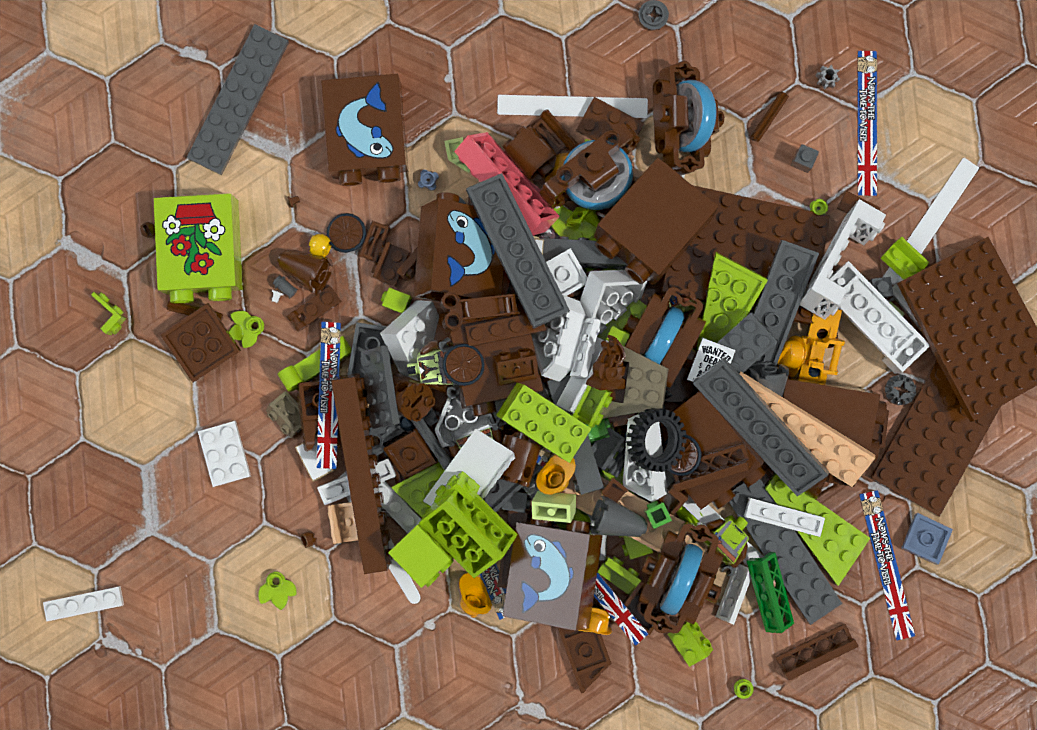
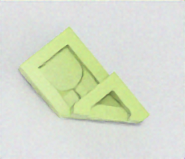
M463 137L444 141L448 160L467 173L470 172V169L459 160V156L454 152L463 142Z

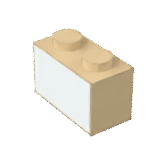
M315 436V445L312 451L306 452L303 443L295 447L312 481H317L336 471L335 469L317 468V436Z

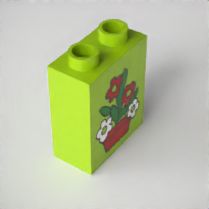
M232 194L154 198L158 291L170 295V303L194 302L193 293L208 292L209 301L232 300V291L243 290L239 200Z

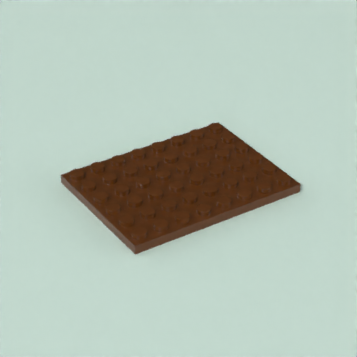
M694 186L719 207L713 219L664 274L661 293L665 294L666 290L670 287L680 290L690 289L694 292L696 299L705 302L715 252L767 278L781 240L819 253L808 281L809 284L824 256L830 215H816L808 210ZM676 292L682 298L691 299L688 297V292L686 294ZM759 296L755 301L754 305L752 306L750 312H754ZM799 305L793 322L807 325L813 324V313Z
M989 236L897 283L970 422L981 418L1037 386V326Z

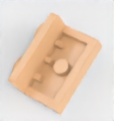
M352 502L329 505L328 517L330 519L333 544L357 541L358 536Z

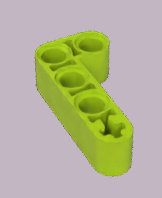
M340 336V361L350 356L352 351L344 336ZM321 349L296 365L284 368L277 374L287 391L292 392L297 389L298 383L309 382L320 375Z

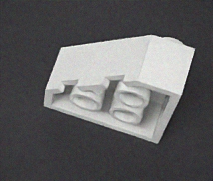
M625 270L590 271L580 299L586 315L585 319L595 318L601 320L599 333H602L607 328L605 325L612 319H618L627 311L626 307L632 301L636 303L642 297L647 280L643 284H639Z
M565 295L563 297L570 312L545 323L546 331L531 334L541 375L559 382L572 370L586 316L581 302Z
M416 300L380 333L400 374L417 381H421L420 374L409 375L407 364L418 363L417 355L420 349L429 341L434 340L439 314L432 301Z
M459 396L453 399L448 397L435 428V433L442 448L449 446V444L443 441V434L447 440L452 439L449 431L454 433L453 441L456 443L457 439L471 435L475 429L482 431L487 428H493L488 423V417L490 416L491 423L495 424L492 415L487 414L474 417L472 407L462 409Z

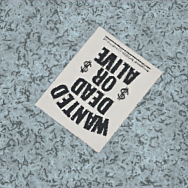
M703 338L687 380L693 382L722 358H725L731 364L736 350Z

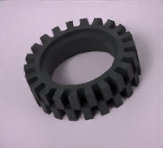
M656 408L644 410L645 412L638 414L640 418L635 417L633 419L636 425L630 424L629 429L633 430V432H627V437H631V441H626L627 446L632 447L628 449V454L633 455L630 457L631 460L635 461V465L642 469L665 472L672 469L671 465L676 466L678 464L676 459L682 458L679 451H685V447H682L681 444L686 443L687 439L682 438L683 435H686V430H681L684 424L679 422L681 419L679 416H675L674 412ZM661 422L667 429L668 443L665 451L659 457L652 458L645 448V438L648 429L654 423Z

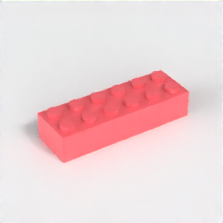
M488 132L468 135L454 151L459 156V160L471 170V174L480 182L501 173L503 174L533 236L546 232L560 217L554 209L550 208L540 196L538 190Z

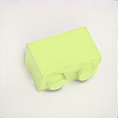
M537 491L532 500V519L571 523L576 513V494L555 493L548 495Z

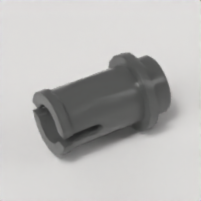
M279 275L273 282L274 288H278L289 299L292 298L298 289L286 281L285 276Z

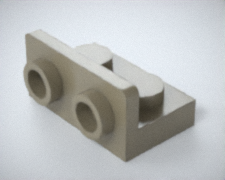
M285 391L268 405L266 412L272 421L277 422L281 431L292 438L301 429L299 405Z

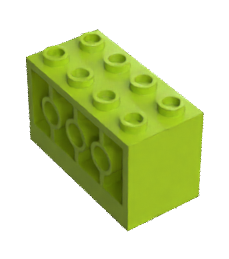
M518 382L496 414L498 418L569 463L591 430L590 427L526 385Z
M456 490L452 491L439 503L436 504L434 502L419 522L473 578L503 558L518 535L478 494L469 502Z
M420 524L416 525L388 552L421 588L424 585L429 587L440 575L438 572H445L454 562L453 557Z

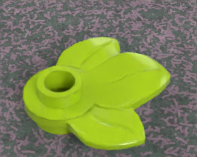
M246 311L232 313L231 318L236 324L230 329V335L234 340H242L243 348L253 346L257 342L258 335L264 330L263 320L257 316H251ZM258 323V328L254 330L252 324Z
M275 571L267 576L266 584L260 587L259 602L264 604L271 600L278 609L282 610L288 602V596H296L297 590L293 582L286 580L281 572ZM274 578L279 579L278 585L273 583Z

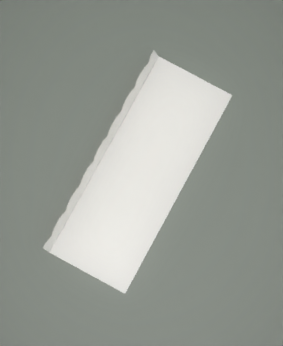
M475 429L423 502L432 506L437 495L435 492L442 484L445 486L453 475L457 476L462 471L480 485L477 494L483 500L502 476L503 472L509 467L511 461L515 459L514 452Z

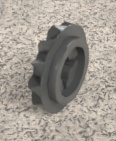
M649 0L640 7L638 14L639 22H641L644 28H648L651 31L659 30L668 21V9L665 4L658 0ZM653 8L655 9V14L659 16L655 18L654 22L648 16V14L652 13Z
M895 375L886 383L885 393L893 404L906 405L916 395V385L913 379L906 375ZM903 384V389L908 392L902 393L899 397V391L894 387H901Z

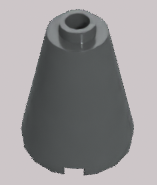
M760 362L753 364L752 368H749V375L752 379L782 397L789 375V368L783 364H779V367L773 366V362Z
M601 496L603 500L599 499L597 501L591 520H595L594 526L591 525L590 528L592 534L640 537L646 533L648 524L642 516L606 496Z

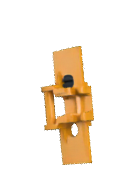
M837 309L833 316L830 314L825 320L813 313L812 321L814 323L810 324L807 336H801L807 346V356L801 365L798 378L826 383L827 374L838 375L839 357L842 346L845 344L844 340L836 339L842 310ZM820 329L828 331L827 336L823 339L817 337V332ZM829 344H834L830 366H824L825 348L827 349Z

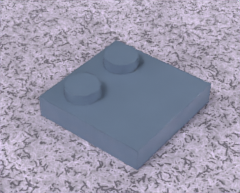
M916 513L901 549L935 565H939L953 529Z

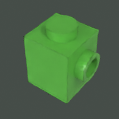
M603 418L599 426L595 425V427L591 428L588 434L591 443L610 437L607 429L611 427L608 418Z
M656 500L647 504L648 508L644 512L653 529L672 521L664 502L658 503Z

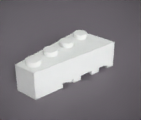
M638 414L628 419V433L633 432V430L629 429L630 424L636 425L633 419L635 417L640 418ZM659 422L654 423L648 429L645 438V448L652 458H657L663 453ZM626 437V441H631V437ZM626 443L623 486L651 502L668 494L665 472L645 470L635 465L636 462L630 458L633 455L628 454V449L632 447L627 446Z

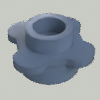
M422 170L418 186L420 188H429L431 191L435 190L436 180L439 178L438 173Z

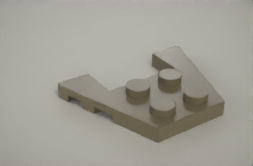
M623 346L626 358L623 361L629 362L624 403L611 401L609 407H604L601 413L604 415L603 418L644 412V410L651 408H663L669 369Z

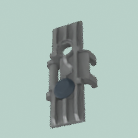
M432 408L422 418L428 427L438 422ZM398 415L400 424L376 429L371 427L369 429L370 435L380 438V444L377 447L372 446L373 454L379 455L384 452L386 458H389L383 449L385 443L401 433H408L414 430L416 427L411 420Z

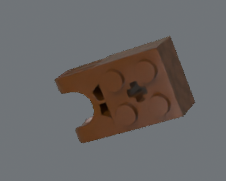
M319 381L298 383L297 387L303 445L306 452L313 450L315 436L318 434L319 405L316 404V401H319ZM338 424V429H337V448H342V442H341V436H340V430H339V424Z

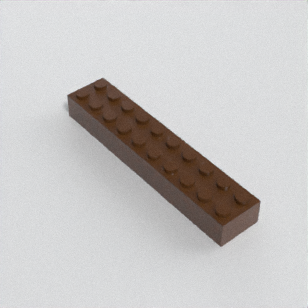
M359 373L337 376L331 380L363 571L364 574L388 571L393 560L388 552L392 548L389 549L388 541H390L389 529L386 530L385 528L387 514L386 511L382 510L384 496L383 492H379L381 478L375 469L378 461L377 455L373 454L372 446L375 444L373 435L369 433V427H371L370 416L366 415L368 402L367 397H363L362 392L365 389L364 378H360Z

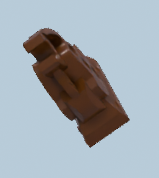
M608 335L609 342L604 340L601 342L602 351L596 362L593 363V375L587 379L586 385L598 390L626 389L627 380L622 378L625 374L623 360L626 358V354L619 340L612 335Z

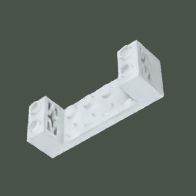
M860 199L856 202L838 228L803 294L800 306L824 320L830 314L833 316L837 309L842 307L846 300L844 295L847 289L830 280L833 274L832 268L841 259L840 253L847 247L849 243L848 238L850 237L862 245H865L869 240L873 241L877 233H880L885 225L883 220L886 214Z
M849 261L831 275V281L847 289L844 295L846 300L839 309L885 356L882 361L894 374L903 372L929 347L928 342Z

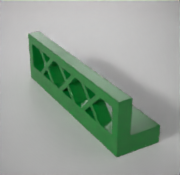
M770 552L763 558L748 559L747 565L765 631L769 633H783L794 624L776 553ZM769 560L771 561V568H770V570H769V566H768V561H769ZM774 578H775V580H776V586H775V588H774V585H773ZM779 596L781 598L780 606L778 603ZM784 614H785V617H786V622H785V623L783 622V616H784Z

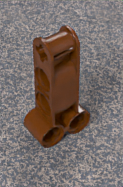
M448 292L440 301L441 309L448 312L443 319V328L448 332H455L460 328L462 322L520 315L516 303V297L518 296L517 294L460 300L456 293ZM452 298L455 305L453 307L447 306L445 299ZM448 318H455L457 326H450L447 322Z

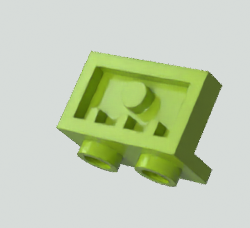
M900 237L881 257L903 280L920 272L929 264V261L903 237Z

